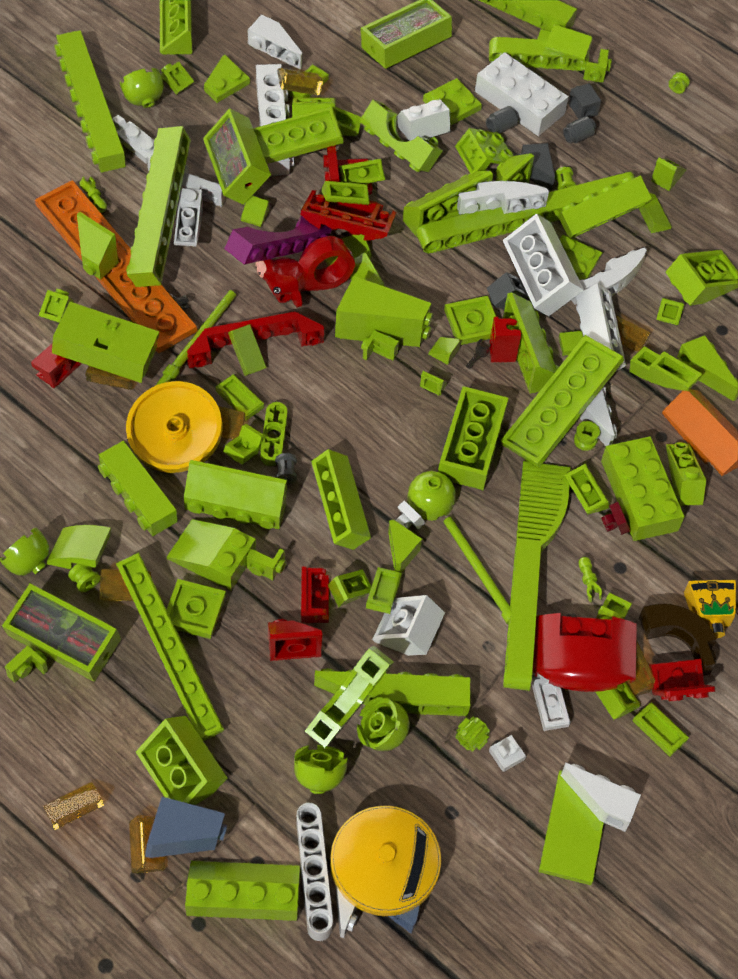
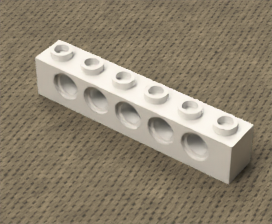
M281 64L256 65L260 126L285 120L286 117H289V104L284 102L288 101L287 88H283V86H286V73H282ZM291 157L267 164L271 176L290 175V166H294V158Z

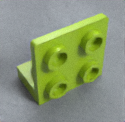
M469 128L455 145L470 173L485 171L490 163L500 164L513 156L501 134L482 129Z

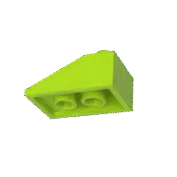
M722 250L680 254L665 272L670 278V282L679 290L684 301L690 306L707 303L738 288V271Z
M192 519L167 555V559L232 591L247 568L248 553L251 549L256 551V539L235 528Z

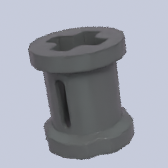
M290 453L276 456L275 463L278 465L276 478L287 480V485L296 482V456Z

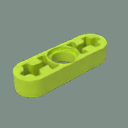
M273 402L266 408L263 429L264 437L260 453L261 461L267 466H276V456L283 454L287 407L280 402ZM275 411L280 412L278 422H274ZM271 430H277L281 435L277 438H271L267 433ZM270 446H274L273 457L268 456Z

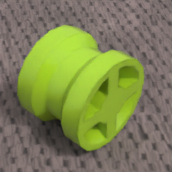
M592 421L579 423L574 436V443L577 448L585 451L595 448L600 435L599 427Z
M76 564L68 574L71 581L77 583V588L80 592L91 590L100 581V575L93 571L92 567Z

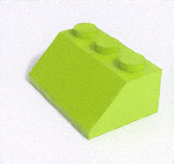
M187 716L165 718L136 751V754L165 798L196 805L213 795L228 779Z

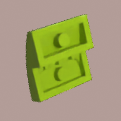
M76 525L63 528L51 551L47 564L66 569H72L74 563L96 568L110 538L111 528L97 525Z

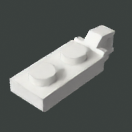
M119 115L112 118L120 142L146 164L147 154H153L154 140L131 121L126 123L125 119Z
M537 673V677L532 676L531 684L543 731L569 727L570 720L561 688L549 684V680Z

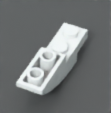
M152 153L147 154L148 170H150V157L153 155ZM185 166L181 188L202 190L203 201L222 207L225 202V196L222 193L220 184L189 174V167Z
M482 182L477 184L476 191L459 193L457 209L459 215L488 209L493 210L502 207L504 214L538 209L546 206L549 191L547 188L522 182Z
M643 247L638 250H632L619 258H612L606 263L604 272H599L586 280H579L583 289L586 290L599 283L611 292V296L615 295L626 287L639 272L647 250ZM576 297L572 299L574 305L577 304Z

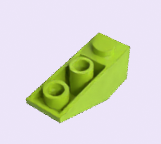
M704 335L681 345L677 358L702 373V377L698 381L728 399L735 401L738 397V379L732 375L727 363L718 355L714 344L709 342Z
M683 442L666 444L673 490L679 505H703L706 478L690 444Z

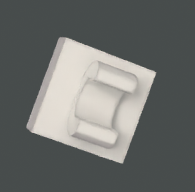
M403 501L397 507L402 515L395 521L405 528L409 529L413 524L419 530L425 524L422 517L407 502Z
M512 735L491 746L489 749L490 754L502 772L519 764L526 758V755Z

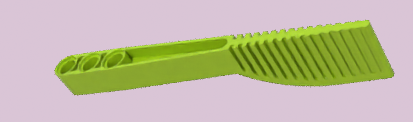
M523 461L510 599L511 617L508 622L503 688L530 690L541 551L554 539L564 520L569 498V483L564 474L570 472V467L542 464L538 468L528 461Z

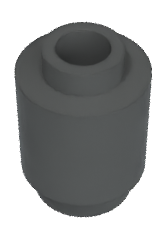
M506 106L490 114L489 118L486 119V126L490 132L500 134L517 125L518 114L515 109Z
M583 116L567 124L563 129L566 141L569 144L573 142L576 144L593 136L596 129L595 122L592 118Z

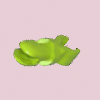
M82 177L79 182L80 187L88 193L87 197L90 201L94 202L93 205L100 213L105 212L107 204L100 197L101 193L96 189L94 179L90 177L87 182L85 177Z
M582 557L578 563L580 571L583 573V584L587 585V598L592 603L591 594L592 590H594L595 593L599 594V599L602 600V590L596 583L597 576L592 572L591 561L588 557Z

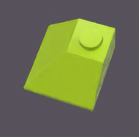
M529 153L511 156L507 161L501 162L496 169V181H514L529 184L534 155Z
M79 212L77 214L83 269L89 275H94L101 280L118 264L115 234Z

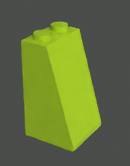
M354 276L336 310L335 337L364 341L366 337H370L373 331L376 330L382 334L392 336L395 340L399 341V345L420 347L423 339L427 340L431 332V327L429 326L433 318V313H430L431 303Z

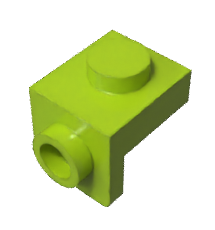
M600 49L598 63H586L584 80L604 82L605 73L610 71L611 59H608L609 50Z
M374 330L371 336L366 337L362 343L363 359L368 360L372 352H375L394 361L398 354L399 341L390 335Z
M244 424L239 436L227 443L223 452L233 460L244 464L258 454L264 435L248 424Z
M281 548L274 559L253 549L247 555V569L254 575L264 576L271 580H274L277 573L281 574L287 560H285V550Z
M609 593L600 607L596 618L612 619L613 616L625 619L632 603Z

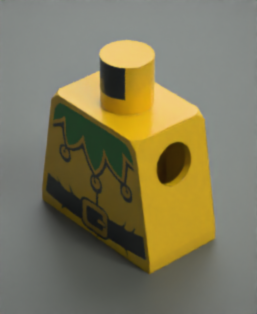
M736 580L689 581L684 591L689 610L700 616L710 626L716 639L724 637V627L731 625L736 614Z

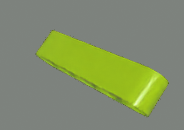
M495 37L489 42V61L491 63L505 52L525 67L582 71L585 70L586 63L589 62V52L585 60L581 61L545 49L548 40Z

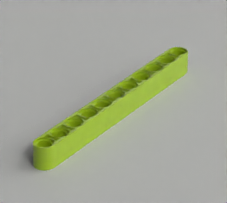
M626 172L549 192L545 207L506 214L503 213L502 207L466 213L424 224L415 233L425 253L429 254L514 232L535 214L540 215L549 222L560 220L558 216L563 211L562 208L570 203L575 205L582 203V198L594 193V196L602 193V189L613 184L616 187L622 184L621 181L632 175L634 178L636 177L632 172Z

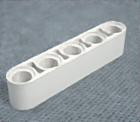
M305 803L297 810L296 826L307 931L312 939L323 941L332 933L333 916L322 818L317 805ZM311 815L315 818V821L306 823L302 820V817ZM307 841H315L318 847L309 849L304 844ZM310 867H317L321 870V873L314 876L310 875L307 870ZM319 893L323 895L324 900L314 902L310 899V896ZM317 920H322L326 922L327 927L318 930L314 928L313 923Z

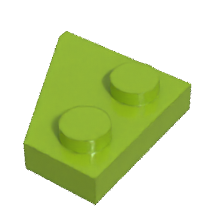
M223 55L205 82L204 91L218 103L249 85L250 78L226 55Z

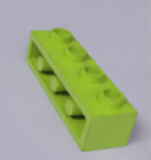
M633 175L621 181V185L616 187L613 184L602 189V193L594 196V193L582 198V203L577 205L570 203L562 208L563 211L558 217L567 236L573 239L648 204L652 198L641 175L636 178Z
M124 440L98 454L100 461L98 469L104 478L108 477L111 480L114 492L117 495H122L125 499L124 504L130 513L134 512L137 515V521L144 531L148 530L153 537L177 523L175 507Z
M328 449L311 461L334 544L354 550L371 539L348 456Z

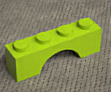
M372 100L359 120L365 126L364 130L373 136L377 135L382 145L393 148L395 150L394 154L397 157L409 161V166L413 170L429 172L443 150L428 138L420 136L411 141L404 142L396 130L398 114L383 102Z
M375 646L370 647L353 668L343 685L317 714L305 732L326 748L335 739L394 661Z

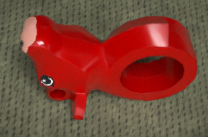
M325 236L308 245L302 252L299 260L279 257L256 262L255 266L258 275L266 281L279 303H286L292 300L296 308L302 307L301 291L327 290L340 286L352 275L355 268V260L352 252L342 239L335 236ZM338 256L330 266L316 269L325 259Z

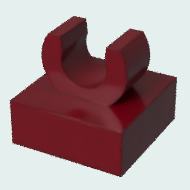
M616 502L609 505L612 514L601 517L606 531H612L618 527L621 535L630 532L619 503Z

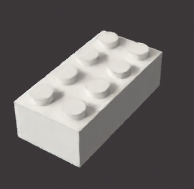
M505 52L477 74L475 92L499 109L506 106L515 109L518 114L517 121L537 136L541 135L565 114L569 96Z
M535 214L503 239L504 245L536 310L550 316L584 291L551 222Z

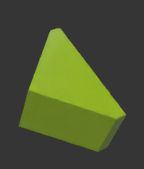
M659 157L651 181L670 191L687 169L669 159Z
M389 520L388 536L394 571L402 573L420 552L422 538L397 521Z
M363 569L336 576L328 585L338 608L368 595L371 590V585Z

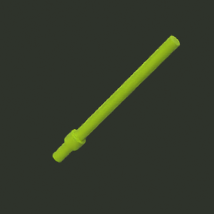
M228 291L175 361L164 369L163 376L156 385L175 380L180 373L179 369L187 360L188 349L205 328L214 326L236 297L234 291Z
M447 517L443 523L502 612V618L508 624L511 617V607L452 517Z

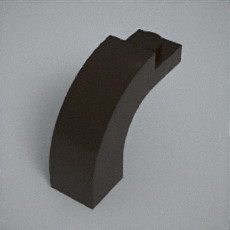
M653 604L643 606L639 620L646 640L663 636H670L681 640L689 647L694 659H701L703 676L710 675L716 664V655L712 648L717 640L710 626L696 613L678 605Z

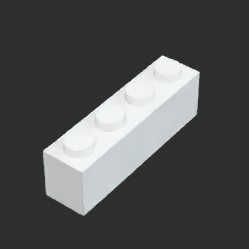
M596 283L576 296V309L581 321L580 329L583 332V336L587 335L624 358L611 292L599 283ZM625 359L616 371L626 366Z

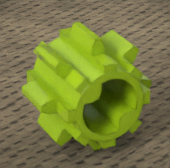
M473 716L470 720L465 718L458 725L455 737L460 745L472 752L476 748L480 750L488 742L490 729L478 717L475 718Z

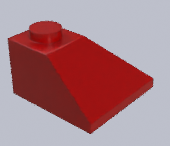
M277 619L273 622H268L270 661L321 657L322 630L294 620Z

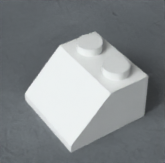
M432 100L423 105L412 106L397 115L396 125L409 141L417 136L431 138L450 132L449 109L441 100Z
M427 595L395 598L391 613H384L372 640L408 656L426 655L445 612Z

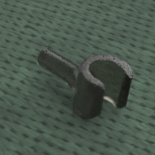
M168 292L182 310L190 307L187 304L189 300L186 295L177 298Z
M483 339L478 340L475 354L466 367L471 369L480 357L488 356L491 344L487 347H482Z

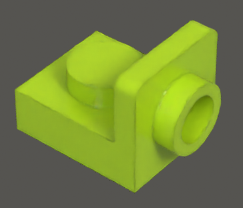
M179 61L174 65L169 63L161 69L162 80L167 82L176 95L194 83V80Z
M56 289L55 292L47 290L38 316L60 323L69 302L74 303V300L69 297V293L60 289Z
M27 645L5 666L7 676L16 683L20 678H25L31 672L33 666L45 674L48 671L47 658L38 649L34 651Z

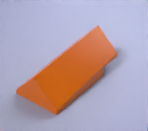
M693 389L682 391L662 411L664 417L682 438L690 444L699 458L705 464L710 462L721 476L738 468V430L700 391Z

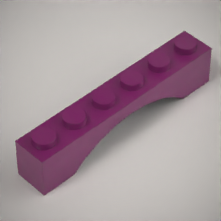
M300 216L295 229L287 232H268L250 227L233 229L224 249L245 265L303 252L315 240L329 236L332 229L323 224L319 229L309 223L303 216Z

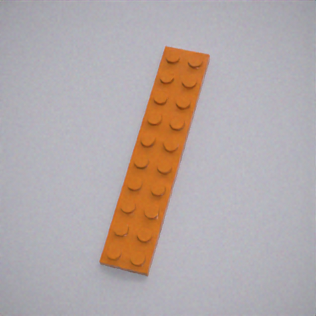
M73 180L35 199L38 209L81 261L77 214L79 212L115 234L118 264L101 280L97 277L96 279L133 323L159 331L156 349L158 353L197 332V326L162 285L136 287L127 276L126 271L127 265L130 263L131 248Z

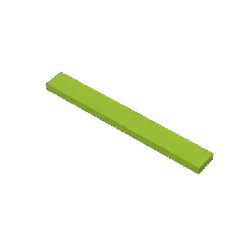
M137 553L116 563L193 727L203 741L223 732L224 729L140 554Z

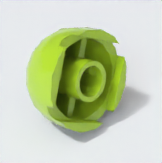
M145 68L139 69L123 77L124 82L120 81L119 84L129 103L143 106V108L155 105V102L161 97L164 88L158 69L151 68L152 72H146Z
M437 471L423 472L411 482L408 489L407 502L422 519L438 520V517L449 515L453 509L456 496L455 488L446 475Z
M37 527L30 530L33 535L31 534L28 538L23 535L3 553L5 557H0L1 564L11 573L25 576L33 572L36 575L47 566L44 561L49 555L48 541Z
M374 698L365 705L359 715L362 716L361 725L357 724L358 738L363 745L377 751H390L397 748L403 743L409 732L410 722L406 711L400 704L391 699Z
M317 745V750H309V746H303L297 749L294 755L295 776L297 781L312 793L323 794L325 791L338 787L346 774L348 759H344V753L334 747L327 746L325 748L322 745Z

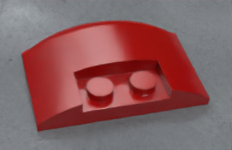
M317 190L311 191L300 212L301 216L319 229L323 224L327 225L330 229H343L353 235L362 234L364 235V241L387 237L397 213L394 210L391 214L387 211H382L384 205L369 200V205L329 202L325 200L323 195H316Z
M561 613L536 616L532 674L537 677V673L548 679L551 685L582 692L613 690L618 687L617 685L629 679L630 683H632L636 679L637 623L613 616L612 619L561 616Z

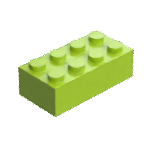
M465 386L462 387L440 459L438 472L446 475L453 483L484 490L504 420L508 397Z
M651 436L606 446L601 462L627 521L633 541L679 531L684 514Z

